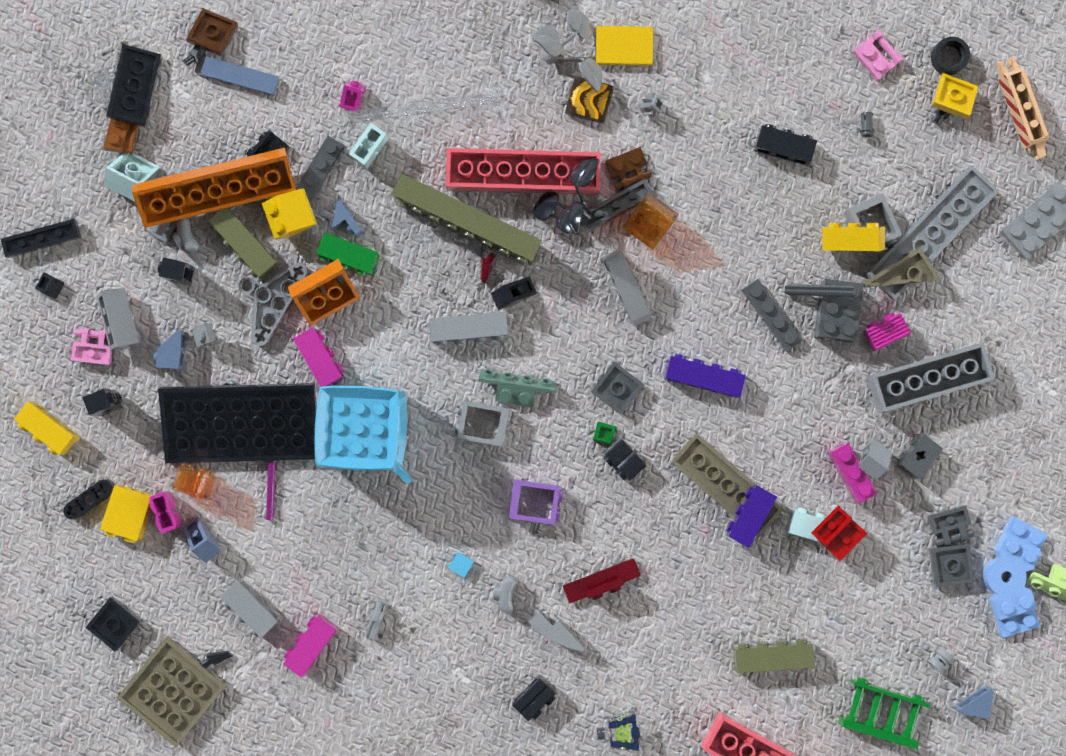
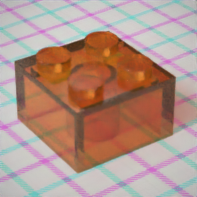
M647 192L622 228L653 250L679 214Z

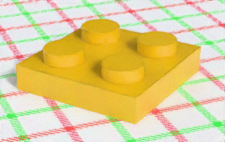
M942 73L932 107L967 120L971 115L978 86Z

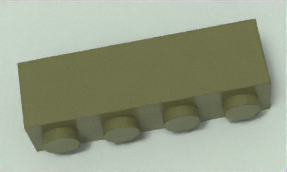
M229 208L221 209L208 220L212 224L210 229L217 236L221 234L225 239L222 242L229 250L233 248L237 252L235 256L242 264L246 262L250 267L248 271L254 278L259 277L263 280L280 265Z
M805 638L795 639L796 642L788 643V640H777L776 644L762 641L757 642V645L749 646V643H739L738 647H733L734 669L737 673L815 668L813 643Z

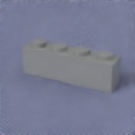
M506 312L429 319L431 342L436 343V346L448 345L447 342L455 341V344L467 343L466 340L474 339L475 343L485 342V338H493V341L505 340V337L508 336Z

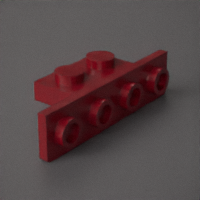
M631 558L563 585V589L569 604L586 597L596 600L603 597V593L607 591L614 593L621 590L624 582L640 577L641 574L635 559Z

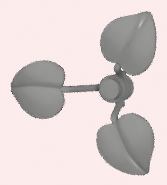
M573 8L567 13V22L574 31L570 37L560 43L558 32L552 26L545 25L537 30L532 40L543 48V58L549 65L558 61L560 64L564 62H582L579 65L581 74L597 93L602 83V71L597 62L592 58L587 60L585 58L564 59L566 50L563 46L577 34L583 40L588 38L590 34L588 19L579 9Z

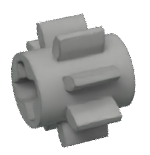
M654 93L645 94L646 98H642L639 103L640 111L644 113V116L648 115L649 118L657 117V113H661L663 109L662 99L659 95H654Z

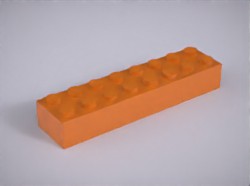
M281 148L133 184L132 194L143 226L147 228L295 191L296 186L286 150Z

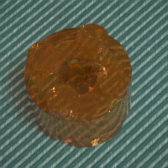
M182 463L181 467L177 469L171 490L181 491L184 494L209 500L216 477H214L215 473L205 469H200L199 472L193 466Z

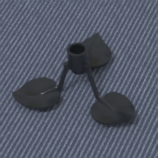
M593 158L582 161L572 171L571 181L575 184V189L581 202H574L567 207L557 202L559 195L556 192H547L535 203L533 208L534 217L541 221L547 220L554 214L556 206H559L565 210L558 214L555 222L556 227L564 233L578 235L580 223H586L592 217V211L585 206L587 202L584 200L579 187H586L592 181L600 160Z

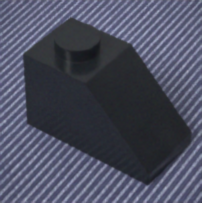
M529 276L505 284L490 294L499 311L536 295L537 291Z

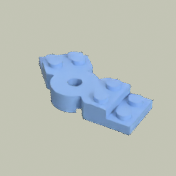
M1015 516L1010 517L994 548L997 558L990 560L983 570L984 584L994 593L989 601L1002 638L1040 627L1035 612L1037 607L1032 591L1024 586L1026 583V571L1034 569L1042 554L1040 549L1048 534ZM1006 571L1007 579L1002 581L1001 575Z

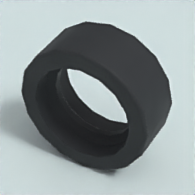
M950 36L942 39L931 52L932 66L941 74H957L970 60L969 46L959 37ZM948 45L957 48L961 55V61L953 67L944 64L940 58L941 49Z

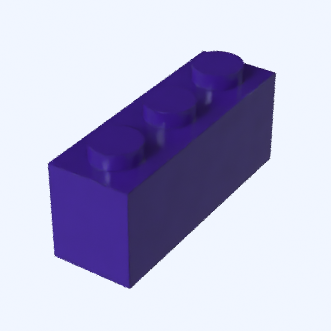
M757 485L747 489L744 495L746 500L743 504H739L735 511V514H737L734 521L729 522L725 530L727 531L726 536L748 548L777 499V496Z

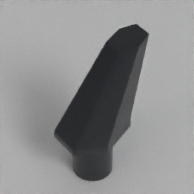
M194 46L188 53L189 56L183 59L186 66L193 62L197 64L203 49Z
M938 109L935 111L937 115L933 123L940 125L942 120L948 119L951 114Z
M229 651L207 653L206 659L200 664L207 668L211 664L216 665L232 657L233 654Z

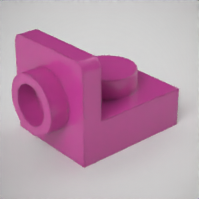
M358 81L346 83L339 107L358 112L366 87L362 86V83Z

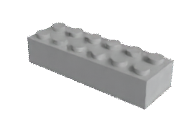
M984 343L867 376L878 413L995 380Z

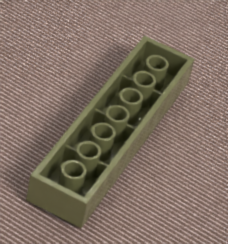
M402 173L392 192L397 206L403 209L409 207L414 211V214L424 218V215L428 216L431 222L439 226L444 224L453 233L458 234V232H461L470 241L475 242L478 240L482 243L483 247L489 250L495 248L499 250L500 255L506 258L512 256L516 258L517 263L525 267L527 265L532 266L541 248V239Z

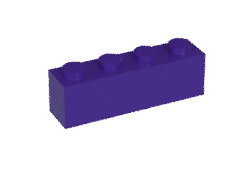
M680 354L669 357L664 376L665 380L735 398L741 397L746 375L741 374V370L730 368V371L724 370L722 365L714 363L711 366L705 365V361L693 358V361L686 360V356Z

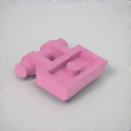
M76 329L75 336L81 337V342H73L71 361L111 365L113 350L110 351L109 346L106 345L107 336L105 330ZM89 339H98V344H90Z

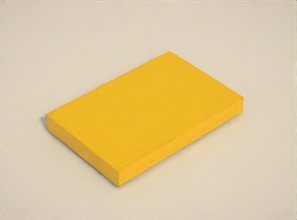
M596 26L597 64L652 66L653 27Z

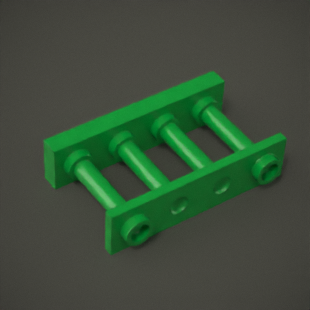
M857 677V680L851 678L850 682L857 686L849 714L846 717L840 715L838 723L842 727L917 750L919 741L914 738L913 731L920 706L930 707V704L924 701L925 697L913 694V697L869 684V680ZM869 689L875 691V696L868 720H865L864 723L858 721L857 714L864 690ZM883 694L894 697L887 725L884 728L877 727L875 722ZM904 700L913 703L905 732L903 731L902 734L895 732L894 726L901 702Z

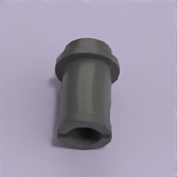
M864 112L861 113V129L859 132L862 137H872L875 132L873 128V112H866V115Z

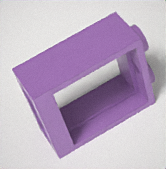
M514 479L509 518L555 525V520L559 521L561 509H557L558 501L562 502L563 490H560L559 485ZM521 486L554 490L551 519L517 514Z

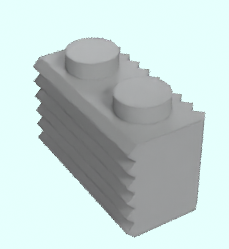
M873 438L863 448L859 468L865 470V473L871 475V478H874V480H878L881 476L885 477L890 471L889 465L892 462V459H890L892 451Z

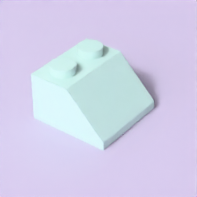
M124 153L106 168L103 186L135 202L132 194L133 184L155 179L160 171V167L134 153L132 155Z

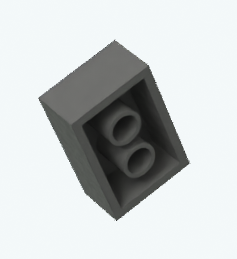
M824 279L820 285L856 286L857 295L855 297L819 296L814 338L848 343L856 342L864 284Z

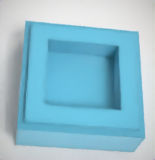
M458 551L448 569L465 578L474 560Z

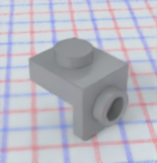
M204 323L192 329L196 347L211 346L216 341L211 323Z

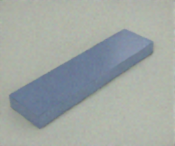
M207 56L201 71V75L204 77L275 96L280 79L279 76Z

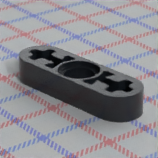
M103 479L92 485L64 506L63 513L68 519L80 518L111 496L114 483L109 479ZM102 484L109 485L107 488L108 492L103 491L99 494L95 492L103 488ZM87 494H92L94 497V502L91 505L85 503L84 498ZM80 504L83 506L75 511L76 514H70L71 507H77Z

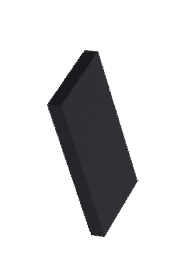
M122 44L106 118L145 127L161 54Z

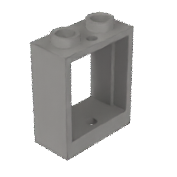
M883 193L844 211L849 223H860L857 214L879 205L892 232V235L885 237L886 245L889 246L898 242L897 238L902 235Z
M464 400V404L459 406L458 415L461 416L460 423H456L454 434L458 435L457 439L503 447L510 409ZM468 407L501 412L496 441L463 435Z

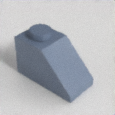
M177 330L157 348V353L154 354L153 358L156 368L184 370L186 332Z
M199 516L182 527L191 551L203 562H208L221 552L215 537Z

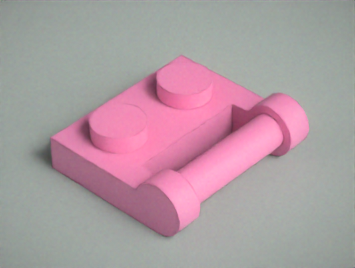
M880 29L852 52L876 81L904 59L882 36L883 32ZM877 41L891 57L892 61L890 63L874 46L873 42Z

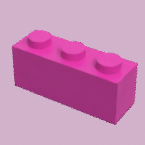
M312 327L293 338L320 387L331 386L344 378L342 375L344 370L340 363H335L332 358L335 354L330 346L326 347L323 340H325V337L320 329L316 330V328Z
M842 443L827 452L855 503H862L877 494L865 471L859 468V460L849 443Z
M321 614L310 619L306 625L309 627L305 633L301 632L295 640L298 644L294 649L290 648L284 655L286 660L283 665L301 678L306 674L339 628Z

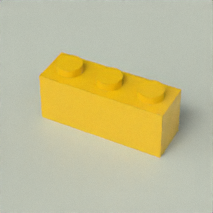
M829 223V226L822 227V251L885 250V226H879V223H867V226H860V223H848V226H841V223Z
M28 401L14 418L19 423L17 426L20 429L32 433V438L41 444H46L48 446L47 449L54 455H66L80 437L33 401Z

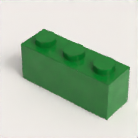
M325 232L316 252L321 257V261L330 264L331 261L334 262L339 259L345 270L352 268L356 270V274L366 277L367 274L373 275L380 254L374 250Z

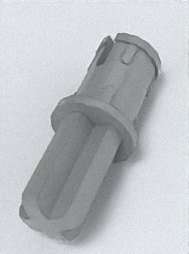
M376 601L372 617H369L370 623L365 635L367 639L376 640L381 624H384L383 618L388 604Z

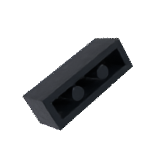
M765 124L759 128L753 151L808 166L812 162L817 140L807 134L797 135L792 130H779L774 125Z

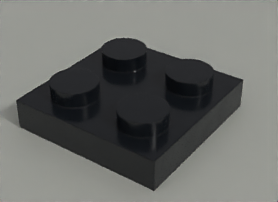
M110 597L85 628L116 652L142 620L114 597Z

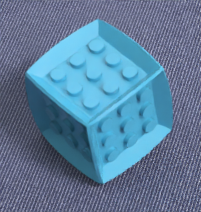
M322 386L319 390L315 420L316 465L319 468L327 467L344 470H393L409 485L413 479L403 468L407 434L406 392L403 389L393 390L367 386Z

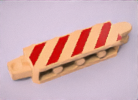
M1014 57L1008 58L1009 73L1004 62L998 61L996 64L1000 76L998 82L1024 150L1027 149L1029 152H1032L1035 160L1047 156L1044 147L1046 146L1045 141L1049 139V134L1026 72L1023 68L1019 69Z

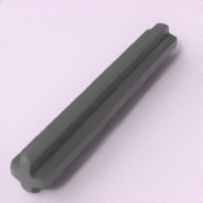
M787 284L785 285L784 292L788 295L855 297L857 295V287L851 285Z

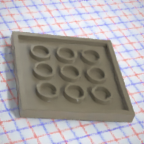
M167 636L118 695L117 699L172 745L177 747L226 688L227 684L209 669L204 668L197 659Z

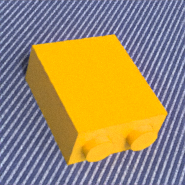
M114 485L100 530L105 531V535L110 537H117V535L124 537L123 540L130 543L142 540L152 512L149 503L152 494L123 485Z

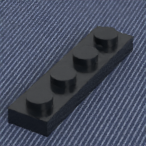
M70 219L0 240L5 257L11 258L79 239L81 234L77 220Z

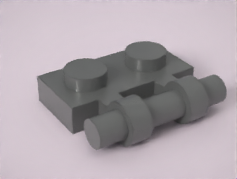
M966 505L927 515L932 534H941V538L934 540L936 547L950 546L953 542H964L968 538L974 537L973 530L966 531L964 527L972 524ZM957 528V534L949 536L948 531Z

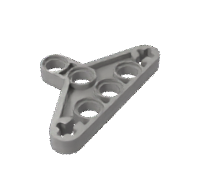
M293 264L263 285L249 277H243L239 280V291L254 299L252 341L255 345L260 347L266 346L272 339L294 301L291 294L285 292V286L288 283H296L294 280L289 279L290 276L296 277V268L300 269L303 267L302 271L304 272L303 275L299 274L296 280L299 281L308 276V268L304 264ZM245 281L252 283L251 290H243L242 285ZM262 290H266L269 293V297L265 301L259 299V293ZM284 300V309L277 310L275 307L276 301ZM267 317H275L276 322L274 326L269 327L266 325ZM261 325H263L264 328L271 331L270 333L266 331L263 336L266 338L265 341L258 343L257 335H262L264 332L263 329H260Z

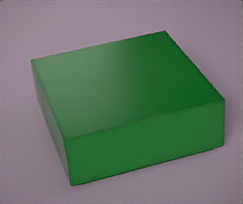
M597 422L593 440L611 445L616 426Z

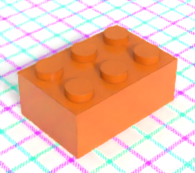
M339 259L288 287L292 299L310 326L360 299L355 285Z

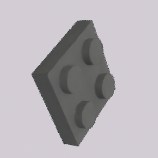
M613 362L591 390V393L622 415L645 384L616 362Z
M969 544L929 548L934 587L975 583Z

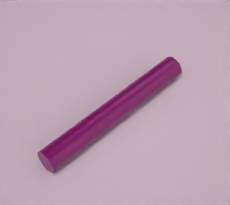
M268 462L266 520H274L276 462Z

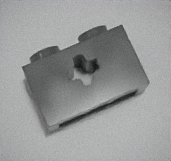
M925 434L916 435L909 444L911 446L907 451L904 450L898 457L900 461L896 464L914 479H921L943 450L941 446ZM916 452H920V453H919V456L921 457L920 459H916V458H917Z

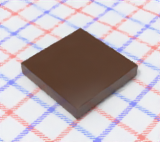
M202 8L186 40L190 44L222 57L238 27V23Z

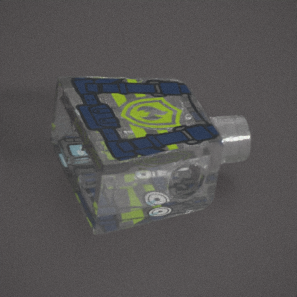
M637 710L610 716L607 718L608 727L596 728L597 739H609L610 749L642 751L639 714Z

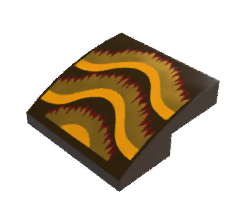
M575 77L565 113L585 118L588 121L604 123L614 86L601 83L600 90L596 93L584 78Z

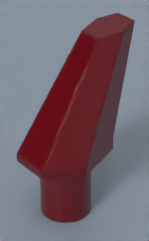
M489 252L486 259L482 258L480 279L484 284L488 280L493 268L492 262L496 257L492 252Z

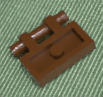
M641 147L605 161L611 179L620 178V182L614 184L617 191L623 188L625 190L630 185L652 177L650 170L643 172L641 169L647 166ZM635 171L636 175L627 179L625 174Z

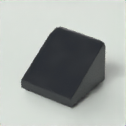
M43 272L35 289L56 299L64 286V282Z

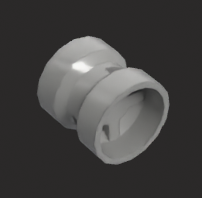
M940 647L936 651L937 654L934 657H930L927 662L942 675L946 671V667L952 665L955 659Z

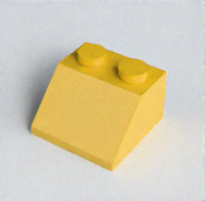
M304 188L277 195L262 203L274 239H289L317 224Z

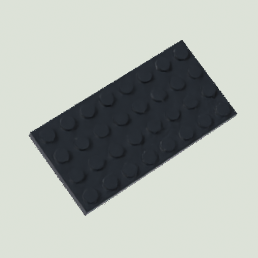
M315 383L160 387L158 389L165 463L315 459V420L317 410Z

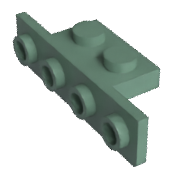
M490 369L481 370L478 381L497 385L496 402L533 407L535 391L555 394L556 381L548 378L538 379L529 375L519 376L510 372L500 373Z

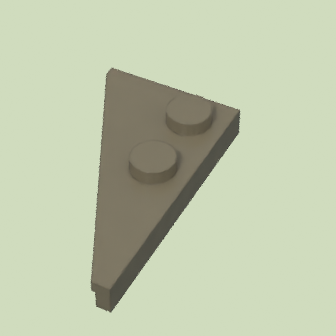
M918 248L862 284H864V288L937 281L940 277L922 249Z

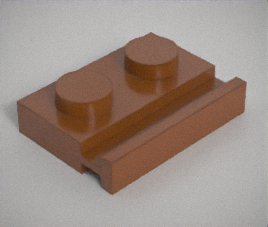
M110 119L103 145L104 150L132 155L140 126Z

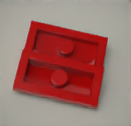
M838 505L811 534L841 562L867 535V532Z

